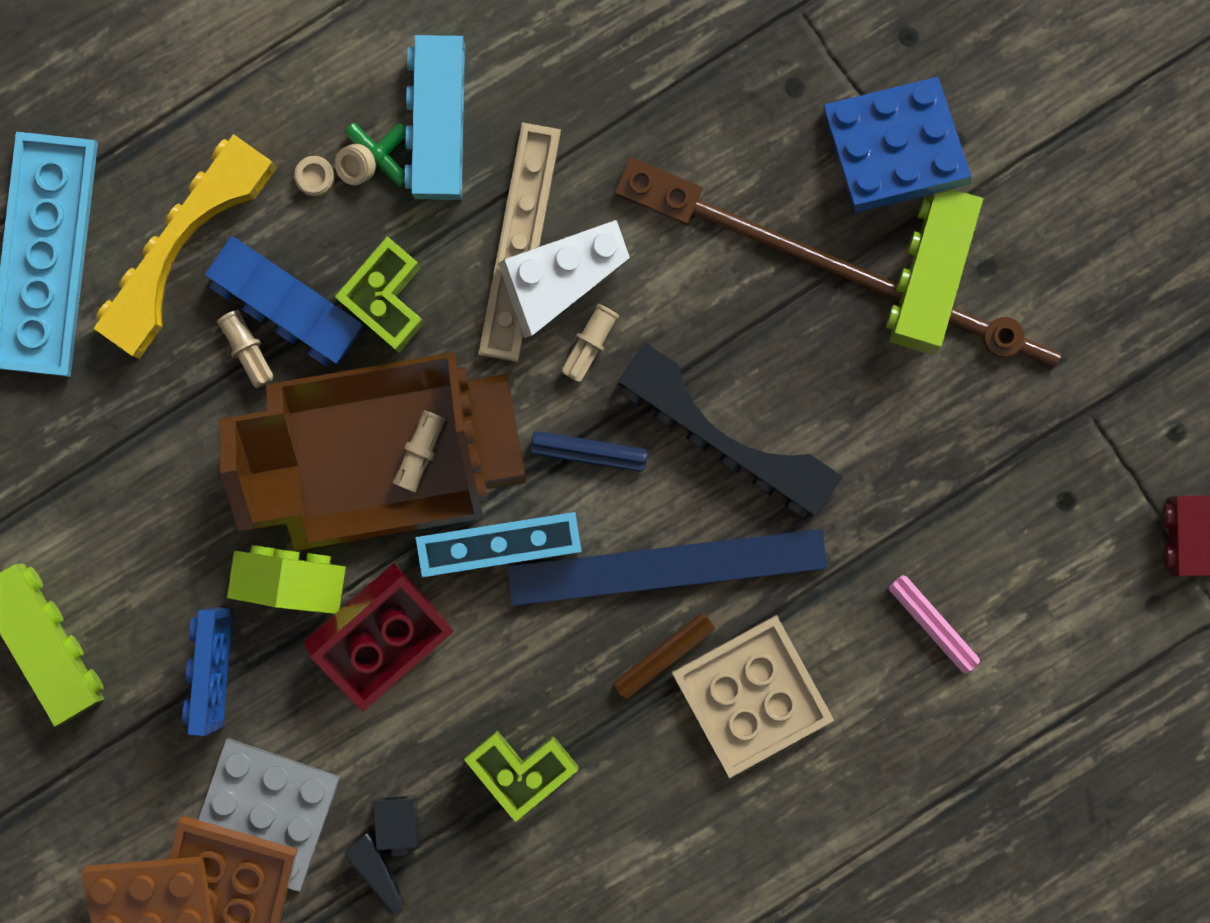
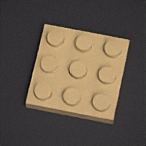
M777 615L672 671L729 778L834 721Z

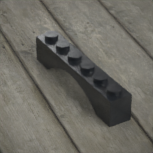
M646 342L643 343L618 380V384L623 387L620 392L623 397L638 407L644 401L656 410L653 417L671 429L677 424L688 431L686 439L703 451H706L708 446L722 455L718 460L720 463L737 474L742 468L755 478L751 483L769 496L776 491L787 499L784 506L803 519L807 513L812 517L818 515L843 478L842 475L811 454L790 456L766 453L744 446L726 436L709 422L695 405L684 385L678 364Z

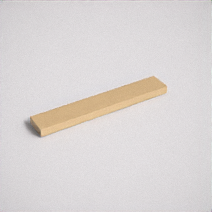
M522 122L479 349L480 356L518 363L523 332L498 263L540 247L561 129Z

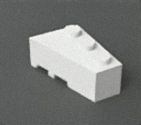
M617 220L507 258L498 263L524 338L535 334L630 258Z

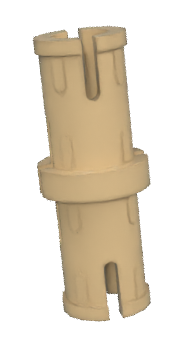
M423 410L411 441L406 442L404 450L407 451L392 482L393 484L414 493L417 492L421 477L429 460L433 461L436 455L433 451L447 419Z

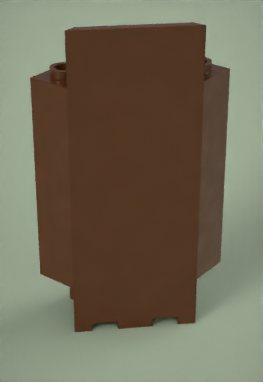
M455 352L267 384V411L219 419L220 475L238 531L246 530L248 532L287 525L294 551L483 518L481 502L488 501L487 490L526 483L508 373L468 380L466 367L458 368ZM426 410L447 419L433 451L436 455L433 461L429 460L421 477L417 492L414 493L392 482L407 451L404 450L406 442L411 441L422 412Z

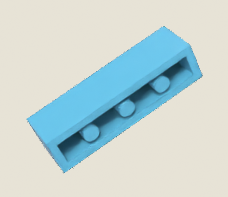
M415 35V47H408L407 67L408 71H414V86H407L406 93L407 110H413V125H406V149H413L412 165H405V188L412 189L414 199L462 200L463 36Z
M575 512L416 537L422 577L582 552Z

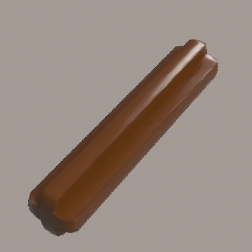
M704 613L699 614L614 681V688L622 698L628 699L712 633L715 629L714 624Z

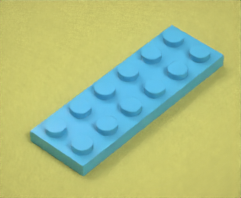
M16 132L0 264V369L71 377L98 142L95 140Z

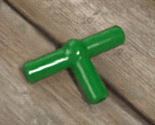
M356 123L350 124L344 131V134L354 144H361L367 147L374 156L376 166L398 187H402L405 184V171L389 154L406 138V127L401 123H397L376 144Z

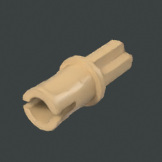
M597 304L582 334H576L578 341L562 367V372L566 376L579 382L584 378L598 351L603 352L604 347L602 344L616 319L619 318L617 313L601 304Z
M240 310L229 312L218 319L217 323L233 350L231 353L232 357L239 358L253 386L258 388L271 382L273 374L258 348L261 342L259 339H255L250 332Z

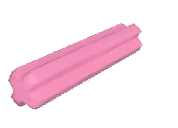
M902 575L889 586L890 592L961 672L966 674L971 672L979 664V657L908 577Z

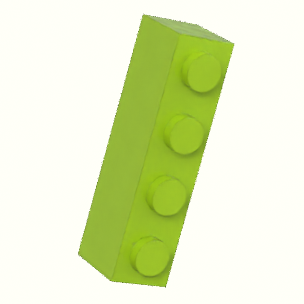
M954 189L923 197L918 218L924 219L920 233L913 232L907 254L913 256L910 269L903 268L896 291L902 292L899 307L892 306L886 323V328L892 330L889 342L930 355H935L941 348L983 198Z
M14 564L0 572V635L53 725L59 726L103 701L104 698L100 691L104 690V687L95 671L92 669L88 671L80 659L84 653L78 641L72 635L67 637L60 625L63 617L58 607L52 601L47 603L40 591L43 583L33 567L27 568L25 564Z

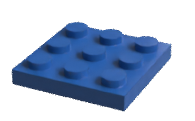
M938 77L824 104V116L854 213L971 184L972 176Z
M215 607L198 610V617H192L189 638L190 642H196L194 658L188 659L186 668V682L192 683L191 700H185L182 713L183 724H188V735L205 736L224 727L234 608Z

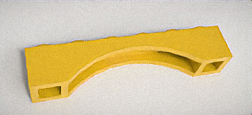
M234 134L229 141L224 139L218 144L211 156L214 162L206 173L201 171L195 176L188 188V191L191 193L183 205L178 203L171 209L165 219V223L168 224L159 237L155 235L148 241L142 251L144 259L136 270L130 268L125 273L119 283L121 291L113 302L107 300L96 314L95 319L98 322L94 329L133 357L140 359L163 328L162 303L164 288L171 266L183 245L199 227L215 215L235 205L255 200L277 169L271 160Z

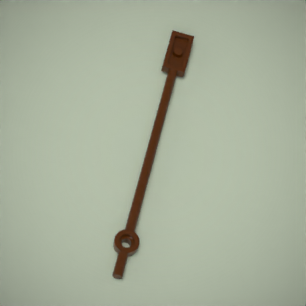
M630 156L615 191L616 196L685 225H688L691 215L694 214L900 302L902 292L896 291L897 283L701 201L699 197L703 187ZM954 307L952 308L948 323L983 337V344L990 354L1004 358L1019 352L1054 368L1057 366L1061 353L1025 338L1022 326L1015 319L1000 317L989 323ZM1004 329L1010 332V343L1004 344L999 340L998 334L1000 330Z

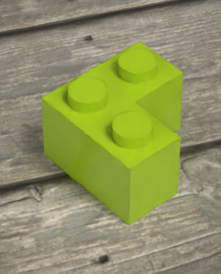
M387 236L338 292L335 298L399 353L425 324L417 314L397 298V295L411 281L421 267L417 261Z
M251 545L250 552L234 551L227 598L277 608L336 614L340 609L346 567L330 564L331 556L307 553L305 561L299 560L300 552Z
M498 730L464 759L515 822L578 771V765L554 736L522 761Z

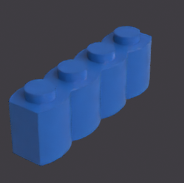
M232 235L205 273L208 278L213 280L209 288L228 301L233 294L245 302L242 308L243 311L261 323L265 317L271 319L278 324L274 332L293 345L298 338L311 347L307 354L326 367L331 361L340 366L365 329L361 322Z

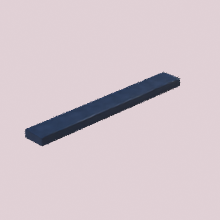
M823 529L512 565L507 566L511 604L521 605L826 569L827 562Z

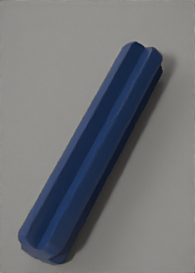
M539 431L533 433L530 445V452L535 455L637 472L644 471L647 460V451L645 449Z

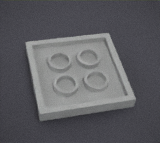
M228 738L225 741L198 820L297 848L298 852L289 888L300 892L312 862L340 776Z

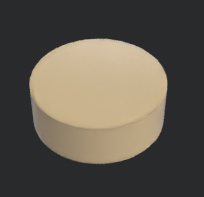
M351 144L339 150L335 157L336 172L341 180L349 185L362 184L370 180L375 173L376 163L374 156L364 145Z
M309 156L302 159L296 166L294 179L296 185L304 194L311 197H320L332 189L335 182V173L326 159L319 156Z

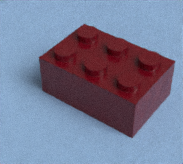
M393 563L307 638L304 643L310 658L364 712L454 631L446 617L408 576Z

